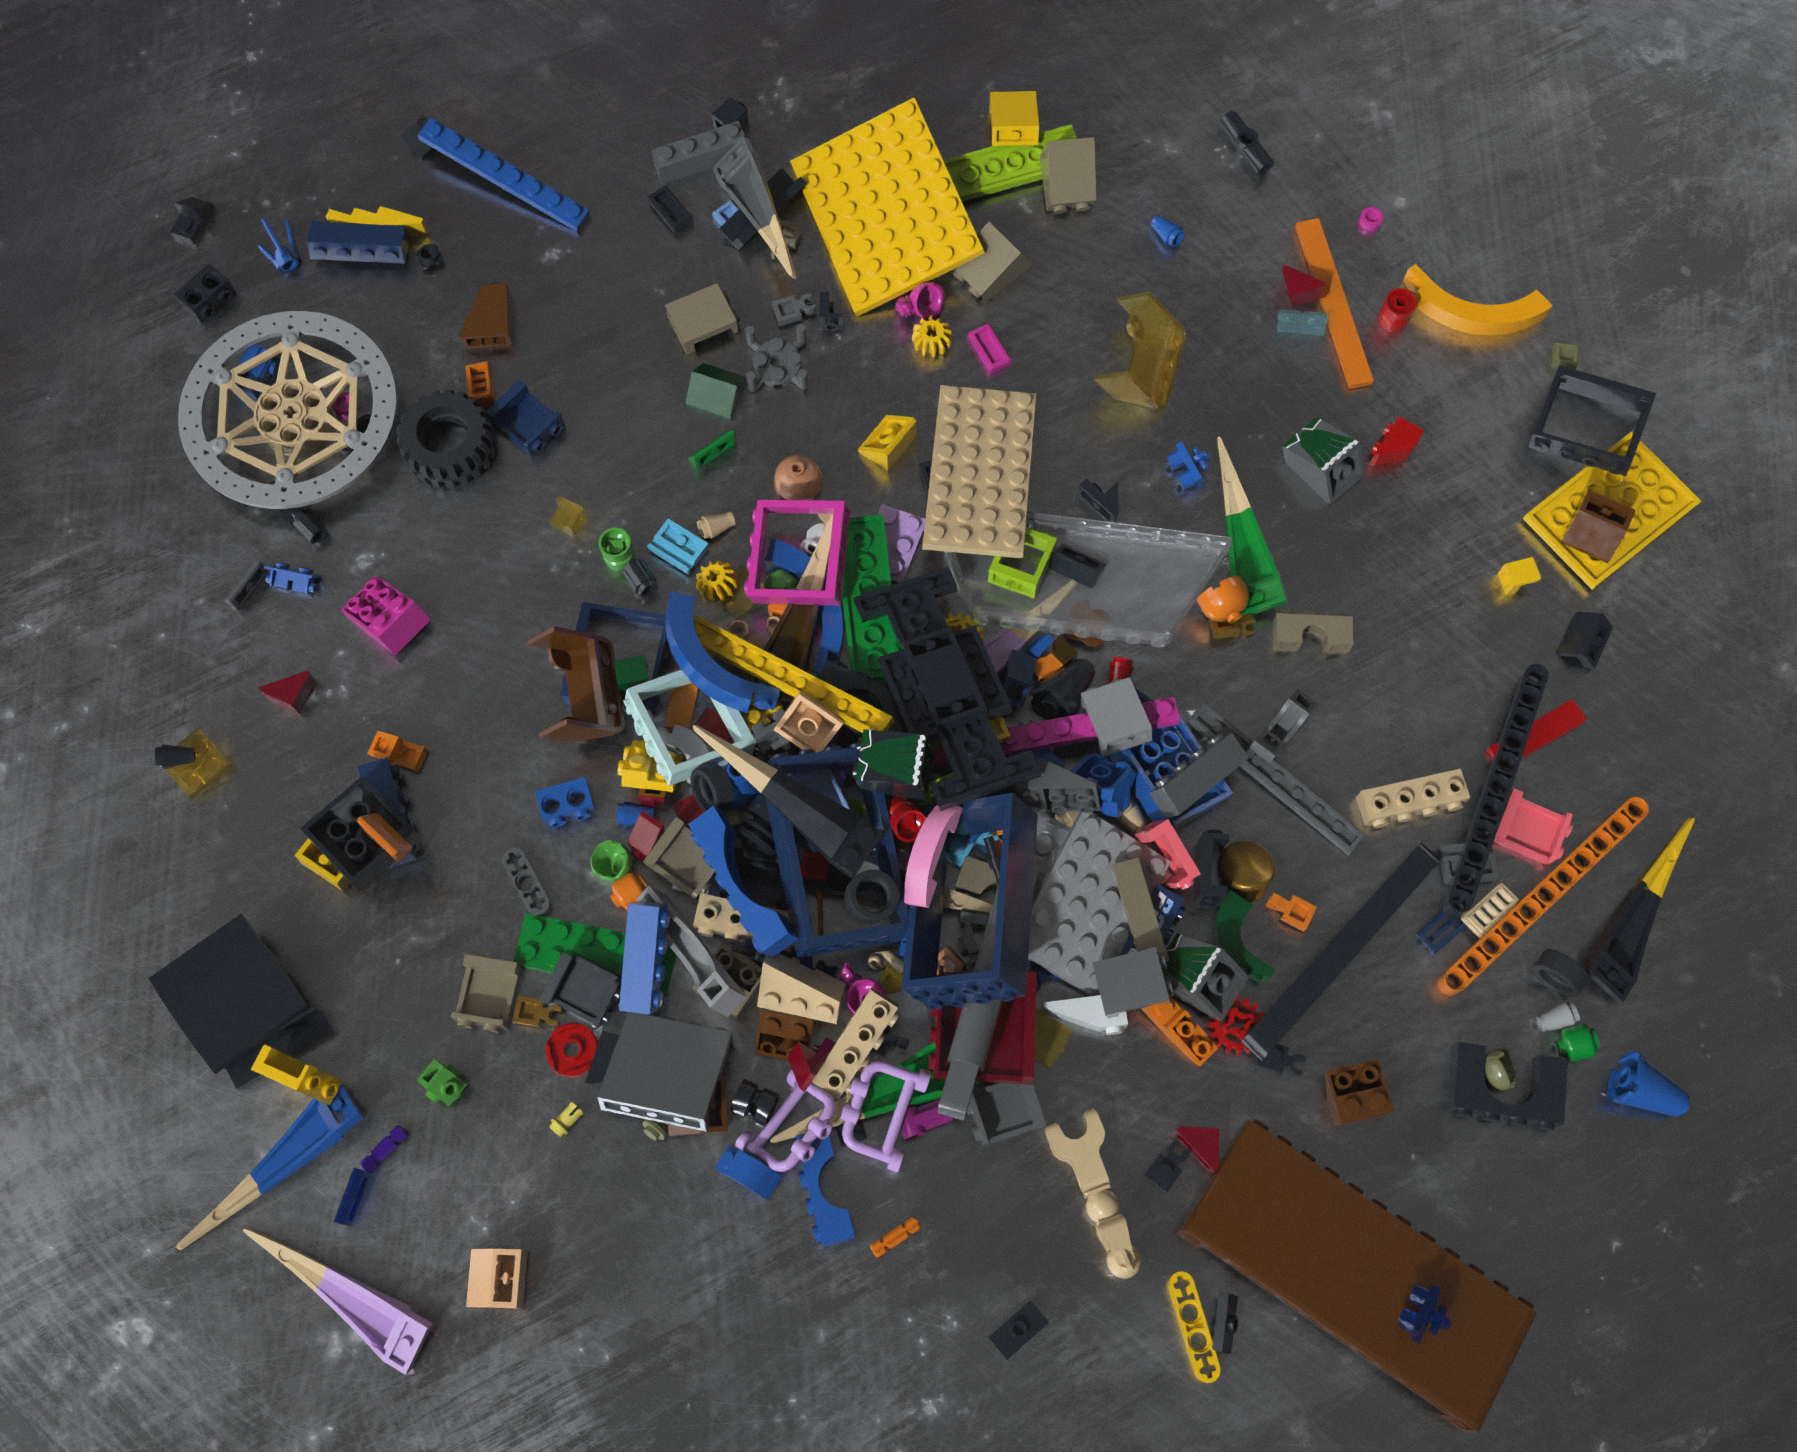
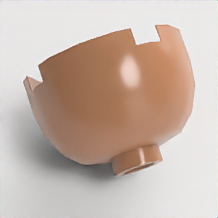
M796 454L786 457L779 463L775 471L774 484L777 494L785 500H813L822 490L823 477L820 467L812 458Z

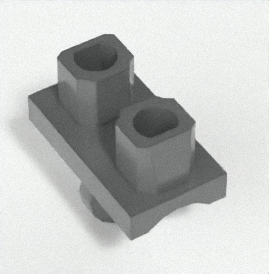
M783 708L774 712L772 716L774 722L769 726H766L764 722H759L752 727L754 740L763 755L781 746L786 751L792 748L789 740L774 731L775 726L786 711Z

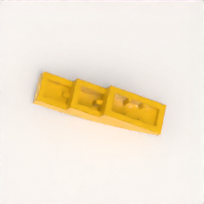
M382 206L379 207L377 213L354 208L351 215L329 209L326 215L328 222L406 226L408 237L424 236L429 232L423 218Z

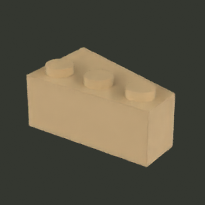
M780 953L774 957L766 954L762 965L757 1007L837 1024L843 1006L845 983L818 969L813 971L800 964L801 960L795 957L790 959Z

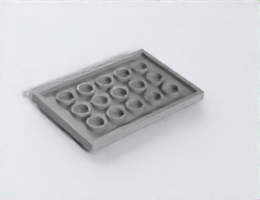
M1079 812L1032 901L1028 959L1089 996L1100 995L1092 962L1119 956L1131 934L1112 865L1139 858L1147 888L1151 895L1155 885L1160 884L1171 861L1092 812Z

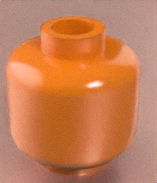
M628 872L612 883L611 887L614 893L610 897L617 908L623 906L628 911V903L634 902L648 887V884L640 873L636 875L633 872Z

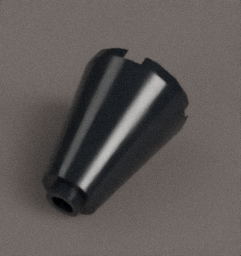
M1076 659L1036 685L1029 693V696L1032 695L1033 697L1030 702L1035 711L1044 720L1076 715L1081 705V693L1089 689L1095 677L1093 664L1086 659Z

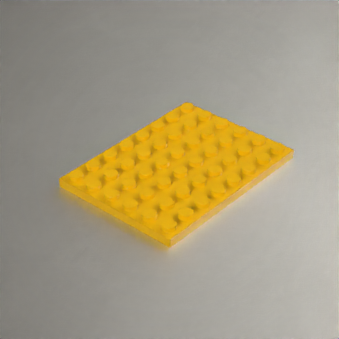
M915 97L790 161L797 179L801 177L806 182L802 187V191L857 317L914 289L921 283L929 282L985 254Z

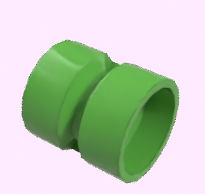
M616 527L609 528L601 534L598 544L604 562L613 570H624L625 564L635 559V551L629 534L625 530Z

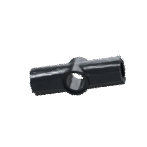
M1236 111L1226 113L1219 120L1218 125L1235 146V154L1239 158L1245 159L1256 175L1262 176L1274 166V161L1258 141V133L1254 129L1248 128Z
M308 506L278 509L280 515L292 528L296 527L311 544L320 543L325 538L328 532L327 528L312 514L313 512Z

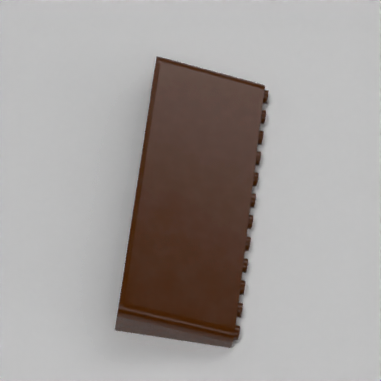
M1257 1119L1253 1122L1246 1121L1219 1163V1168L1212 1174L1176 1233L1199 1249L1204 1247L1435 1406L1442 1411L1441 1416L1464 1432L1478 1434L1537 1315L1533 1310L1534 1305L1522 1297L1517 1299L1509 1294V1288L1497 1280L1492 1282L1484 1277L1485 1272L1473 1264L1468 1266L1460 1261V1255L1447 1247L1442 1249L1436 1245L1434 1237L1424 1231L1419 1233L1411 1228L1412 1223L1400 1215L1395 1217L1387 1212L1388 1207L1376 1199L1371 1201L1362 1195L1364 1191L1353 1183L1347 1185L1338 1179L1340 1175L1329 1167L1323 1169L1315 1163L1316 1159L1305 1151L1298 1152L1291 1147L1292 1142L1281 1135L1276 1137L1268 1132L1269 1127Z

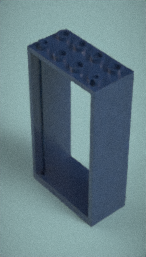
M857 743L850 745V748L840 749V746H831L825 748L822 752L807 749L800 751L799 755L789 756V753H778L773 755V758L767 764L784 774L854 765L858 763L859 754L857 753ZM863 789L869 823L884 834L875 847L879 871L885 872L893 878L898 887L899 900L896 909L889 916L890 924L813 937L792 823L766 799L789 922L799 938L794 942L796 958L898 942L907 936L909 913L907 904L904 903V888L885 795L883 793ZM883 888L884 897H885V902H886V901H887V894H886V892H885V890H884V888Z
M1014 793L979 798L957 805L962 807L963 810L955 833H947L932 877L937 882L930 906L929 908L914 905L909 907L901 989L910 994L913 999L925 1004L928 1009L935 1008L938 1010L942 1006L947 1005L964 1007L966 1003L974 1002L977 1004H989L992 1000L1009 1002L1018 997H1026L1038 815ZM936 806L921 808L919 810L927 818ZM1003 830L992 970L937 977L949 839Z

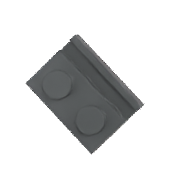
M1464 843L1440 845L1438 847V852H1440L1442 858L1440 863L1444 884L1451 883ZM1492 848L1480 882L1497 881L1499 878L1495 853H1493ZM1468 854L1470 860L1479 862L1477 856ZM1460 877L1462 883H1471L1469 879Z

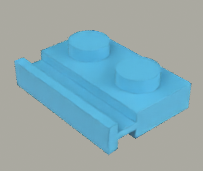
M667 519L654 536V540L647 547L648 550L689 575L693 566H696L708 550L709 544L672 520Z

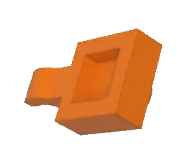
M1273 893L1266 902L1267 907L1283 912L1280 920L1303 932L1307 929L1317 908L1295 895H1292L1288 901L1282 896Z

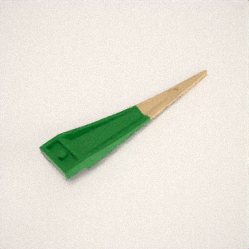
M1218 436L1217 442L1225 500L1231 577L1240 576L1249 592V602L1246 609L1241 612L1242 616L1245 614L1254 615L1286 604L1288 600L1282 582L1283 579L1225 444Z
M935 1043L930 1044L897 1065L919 1073L921 1068L931 1072L925 1093L914 1089L908 1107L941 1098L946 1079H934V1070L928 1069L929 1053H934ZM883 1073L870 1081L858 1120L895 1111L905 1080ZM976 1081V1082H975V1085L980 1084V1083H982V1082H981V1081ZM850 1093L835 1102V1113L828 1122L829 1125L835 1127L844 1124L845 1121L841 1120L840 1116L845 1103L851 1105L854 1094ZM824 1109L772 1137L770 1142L776 1143L806 1134L811 1120L819 1117Z

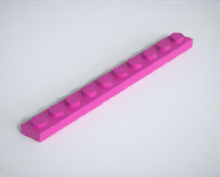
M1175 697L1141 703L1152 729L1180 724ZM1088 713L1008 727L1010 740L1000 743L1005 756L1029 750L1037 751L1096 740L1098 737ZM942 746L935 749L933 769L950 767Z

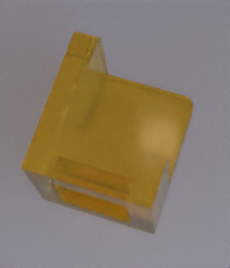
M558 496L556 498L558 509L549 523L552 527L575 538L587 519L584 508Z

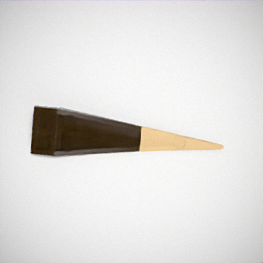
M833 514L830 515L796 590H823L829 560ZM788 603L763 650L807 672L820 605ZM753 675L750 677V682L774 687ZM781 690L779 692L778 699L792 702L795 698Z

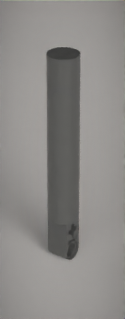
M1035 874L1033 879V893L1038 879ZM999 883L973 972L989 971L993 967ZM992 1000L989 1004L966 1003V1006L962 1007L947 1059L951 1064L939 1102L938 1114L962 1121L965 1120L978 1071H983L1003 1001Z

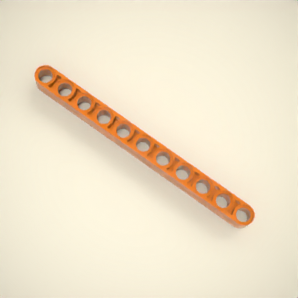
M1632 797L1619 806L1438 978L1439 990L1445 995L1453 996L1465 989L1647 816L1649 812L1647 802L1640 797ZM1628 807L1633 808L1637 816L1632 815ZM1611 823L1619 828V833L1611 828ZM1593 840L1601 844V850L1594 846ZM1575 857L1583 860L1584 867L1577 864ZM1558 873L1566 878V884L1559 881ZM1540 890L1547 893L1548 901L1541 898ZM1521 907L1529 910L1530 918L1522 914ZM1503 924L1511 927L1512 935L1505 933ZM1485 941L1490 942L1494 946V953L1489 952L1485 948ZM1467 959L1475 962L1476 970H1472L1467 966ZM1448 976L1456 978L1458 982L1457 988L1452 987L1448 983Z

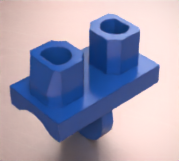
M1182 441L1176 444L1177 450L1171 453L1167 459L1174 470L1185 464L1187 465L1189 470L1177 476L1183 488L1187 489L1196 484L1201 488L1206 485L1197 467L1200 466L1203 471L1209 469L1207 461L1211 458L1208 451L1201 452L1196 447L1192 450L1194 457L1191 458Z

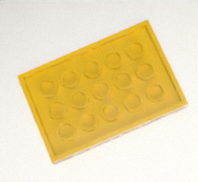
M1631 431L1608 449L1607 452L1625 457L1633 432ZM1640 440L1626 476L1615 475L1606 470L1587 466L1529 511L1523 519L1593 590L1698 506L1701 500ZM1588 490L1636 510L1627 532L1608 564L1561 543L1578 502Z

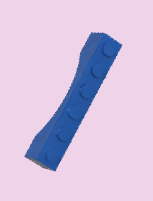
M712 806L688 825L693 832L691 838L698 847H702L705 853L703 855L705 862L709 867L714 868L717 873L715 876L717 883L728 892L727 900L733 909L739 911L741 915L740 923L754 937L752 943L756 950L761 954L765 953L774 957L799 938L786 916L762 907L745 889L738 874L735 861L737 833L725 812Z

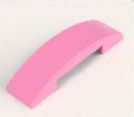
M937 805L924 821L913 845L908 862L904 903L929 908L937 882L932 877L947 833H955L963 810L962 807L954 806L940 811Z

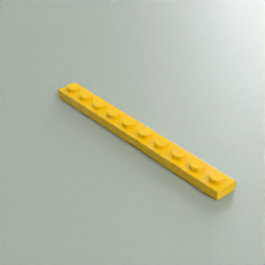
M693 614L696 635L705 651L793 697L802 692L842 719L844 724L863 733V729L888 731L894 723L893 717Z

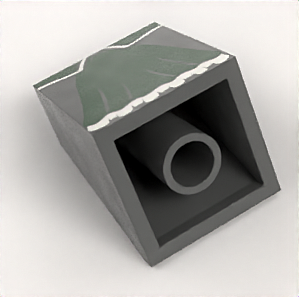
M1318 417L1309 424H1306L1297 434L1282 445L1285 463L1330 505L1365 476L1360 442Z
M1177 933L1166 949L1169 961L1166 962L1167 969L1163 970L1165 980H1171L1173 996L1211 1017L1223 1021L1249 976L1222 948Z

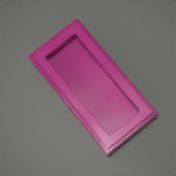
M989 323L968 332V339L990 374L1011 365L1010 357Z

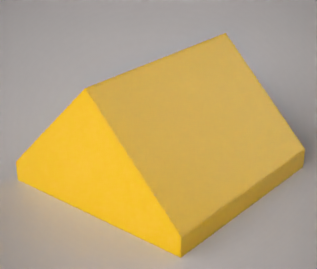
M886 415L859 447L858 451L888 472L916 438V419L914 417Z

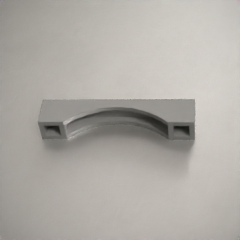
M649 885L635 901L668 904L667 912L670 913V922L665 930L668 946L688 969L695 982L696 990L708 1006L729 1017L747 997L669 897Z

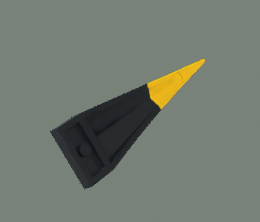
M1688 818L1595 942L1592 947L1594 951L1583 967L1588 975L1617 1002H1624L1637 982L1642 958L1661 898L1695 818Z

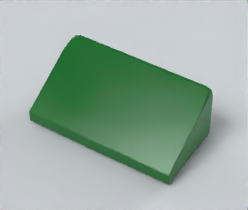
M724 431L688 456L689 461L699 470L736 445L734 431Z

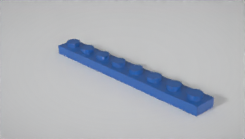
M430 118L418 133L420 141L578 232L590 215L589 209L433 118Z

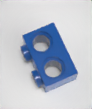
M586 777L535 791L541 818L546 826L559 827L568 820L575 818L576 820H584L589 818L592 813L597 812ZM576 797H585V800L582 804H573V801ZM551 804H560V807L557 811L548 812V808Z

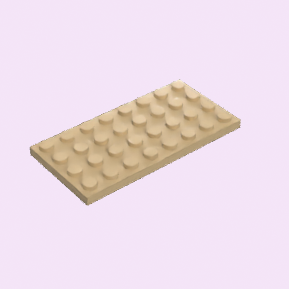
M940 385L923 550L1023 558L1036 393Z

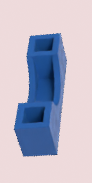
M805 1134L795 1136L796 1141L802 1139ZM830 1136L823 1140L817 1137L811 1145L815 1149L813 1157L807 1162L801 1160L803 1171H799L802 1188L808 1187L810 1198L805 1199L809 1215L815 1214L817 1225L812 1226L816 1243L822 1242V1246L825 1248L856 1238L848 1209H841L831 1205L821 1193L820 1177L822 1171L835 1156Z

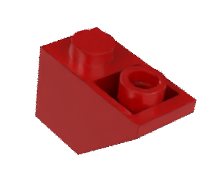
M1398 416L1395 423L1389 422L1383 431L1384 440L1382 442L1377 440L1370 453L1374 456L1369 464L1376 466L1407 460L1425 430Z

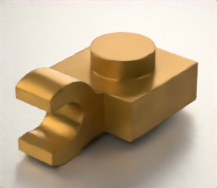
M1245 614L1233 623L1228 621L1217 622L1209 619L1214 639L1240 636V631L1245 635L1255 633L1253 623H1256L1253 614Z

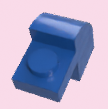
M730 1145L727 1146L714 1168L766 1200L769 1199L782 1177L760 1161Z

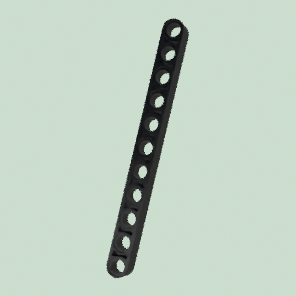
M1535 663L1527 667L1519 680L1443 904L1444 914L1452 920L1462 919L1473 905L1548 681V670L1541 664ZM1529 676L1535 677L1538 682L1532 681ZM1522 698L1528 699L1531 704L1525 703ZM1514 720H1520L1524 726L1516 724ZM1507 742L1514 743L1517 748L1510 747ZM1499 764H1505L1509 770L1502 769ZM1491 786H1497L1502 793L1495 792ZM1484 809L1492 810L1494 816L1486 814ZM1476 831L1483 832L1487 839L1478 837ZM1468 854L1477 856L1479 862L1470 860ZM1460 877L1469 879L1471 885L1463 884ZM1452 901H1459L1463 905V909L1454 907Z
M1421 842L1244 1037L1241 1043L1262 1061L1438 865L1442 858Z

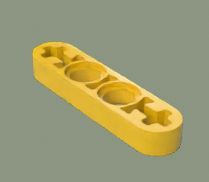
M1179 1271L1172 1274L1168 1280L1170 1296L1193 1372L1201 1382L1212 1383L1218 1379L1221 1372L1216 1351L1212 1349L1213 1341L1195 1282L1190 1274ZM1178 1276L1182 1280L1188 1281V1286L1184 1287L1186 1296L1192 1293L1193 1299L1178 1303L1177 1297H1183L1181 1290L1174 1287V1283L1178 1282ZM1187 1304H1191L1197 1309V1317L1193 1321L1186 1320L1182 1315V1309ZM1196 1332L1202 1333L1206 1338V1344L1200 1350L1195 1349L1190 1341L1191 1336ZM1210 1351L1211 1356H1205L1207 1364L1214 1366V1370L1210 1372V1378H1207L1206 1374L1200 1373V1369L1203 1368L1204 1364L1202 1358L1196 1360L1194 1354H1203Z

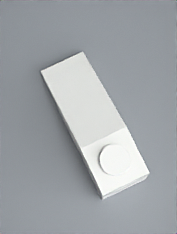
M1100 995L1043 1002L1041 1007L1043 1013L1098 1032L1106 1031V1035L1120 1034L1122 1029H1125L1128 1025L1126 1012L1112 1018L1105 1016Z

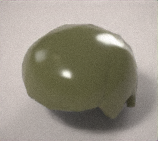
M1506 1047L1492 1050L1485 1056L1484 1076L1493 1087L1499 1090L1514 1088L1517 1083L1513 1064Z

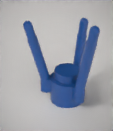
M262 218L261 221L277 249L275 257L262 244L258 245L259 249L274 263L277 270L286 272L295 269L301 257L296 249L290 221L286 220L285 224L291 249L287 246H281L267 220Z

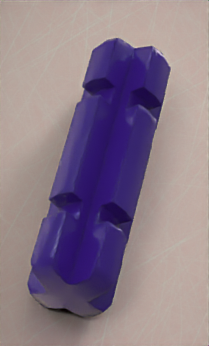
M395 1126L390 1131L391 1135H386L371 1151L372 1154L370 1156L367 1155L360 1164L364 1170L369 1173L374 1172L379 1166L378 1163L383 1162L398 1147L397 1144L399 1142L402 1143L408 1137V1133L403 1127Z

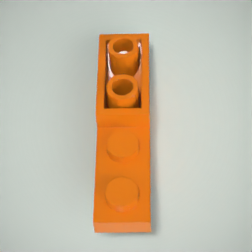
M1169 996L1171 1001L1169 1004L1161 1003L1141 1008L1153 1023L1197 1066L1201 1067L1218 1049L1186 1009L1181 1008L1171 996Z

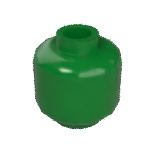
M1585 1023L1562 1028L1561 1038L1556 1039L1560 1054H1567L1568 1059L1572 1062L1593 1058L1597 1054V1049H1600L1595 1029L1589 1028Z

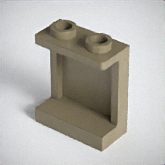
M718 283L665 304L667 316L686 355L695 352V343L728 329H732L734 334L738 332L737 323H740L739 316L735 309H730L728 305L730 304L729 296L725 290L721 291Z
M675 817L643 863L695 899L698 894H705L712 885L708 880L713 873H717L714 868L709 867L703 858L705 853L702 847H698L691 838L693 832L684 826L683 821Z
M465 954L463 965L466 967L456 1012H452L451 1018L458 1022L457 1026L473 1029L474 1025L484 1026L483 1030L499 1033L500 1029L508 1030L522 967L517 962Z

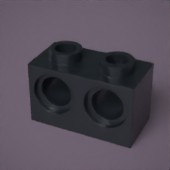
M208 264L177 291L174 296L187 312L202 323L211 317L222 304L229 301L236 291L225 276Z

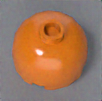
M1240 576L1224 579L1219 582L1221 586L1214 590L1211 586L1200 594L1197 602L1206 617L1213 621H1228L1229 623H1233L1242 617L1241 612L1246 609L1249 602V592Z

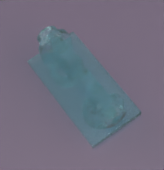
M1283 308V310H1278L1276 332L1324 336L1328 315L1322 314V311H1319V313L1306 311L1300 313V311Z

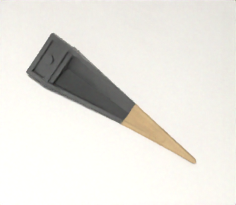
M742 136L712 169L719 184L757 229L789 276L796 279V273L759 155L755 153L750 140Z

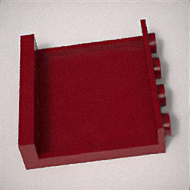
M940 966L937 977L965 973L943 972L944 966ZM1027 971L1026 997H1018L1009 1002L1003 1001L984 1070L978 1071L976 1081L1032 1084L1034 1078L1037 972ZM947 1005L942 1006L938 1010L935 1008L931 1009V1017H936V1026H931L930 1043H935L934 1053H929L928 1069L934 1070V1079L947 1078L951 1064L947 1059L962 1007Z

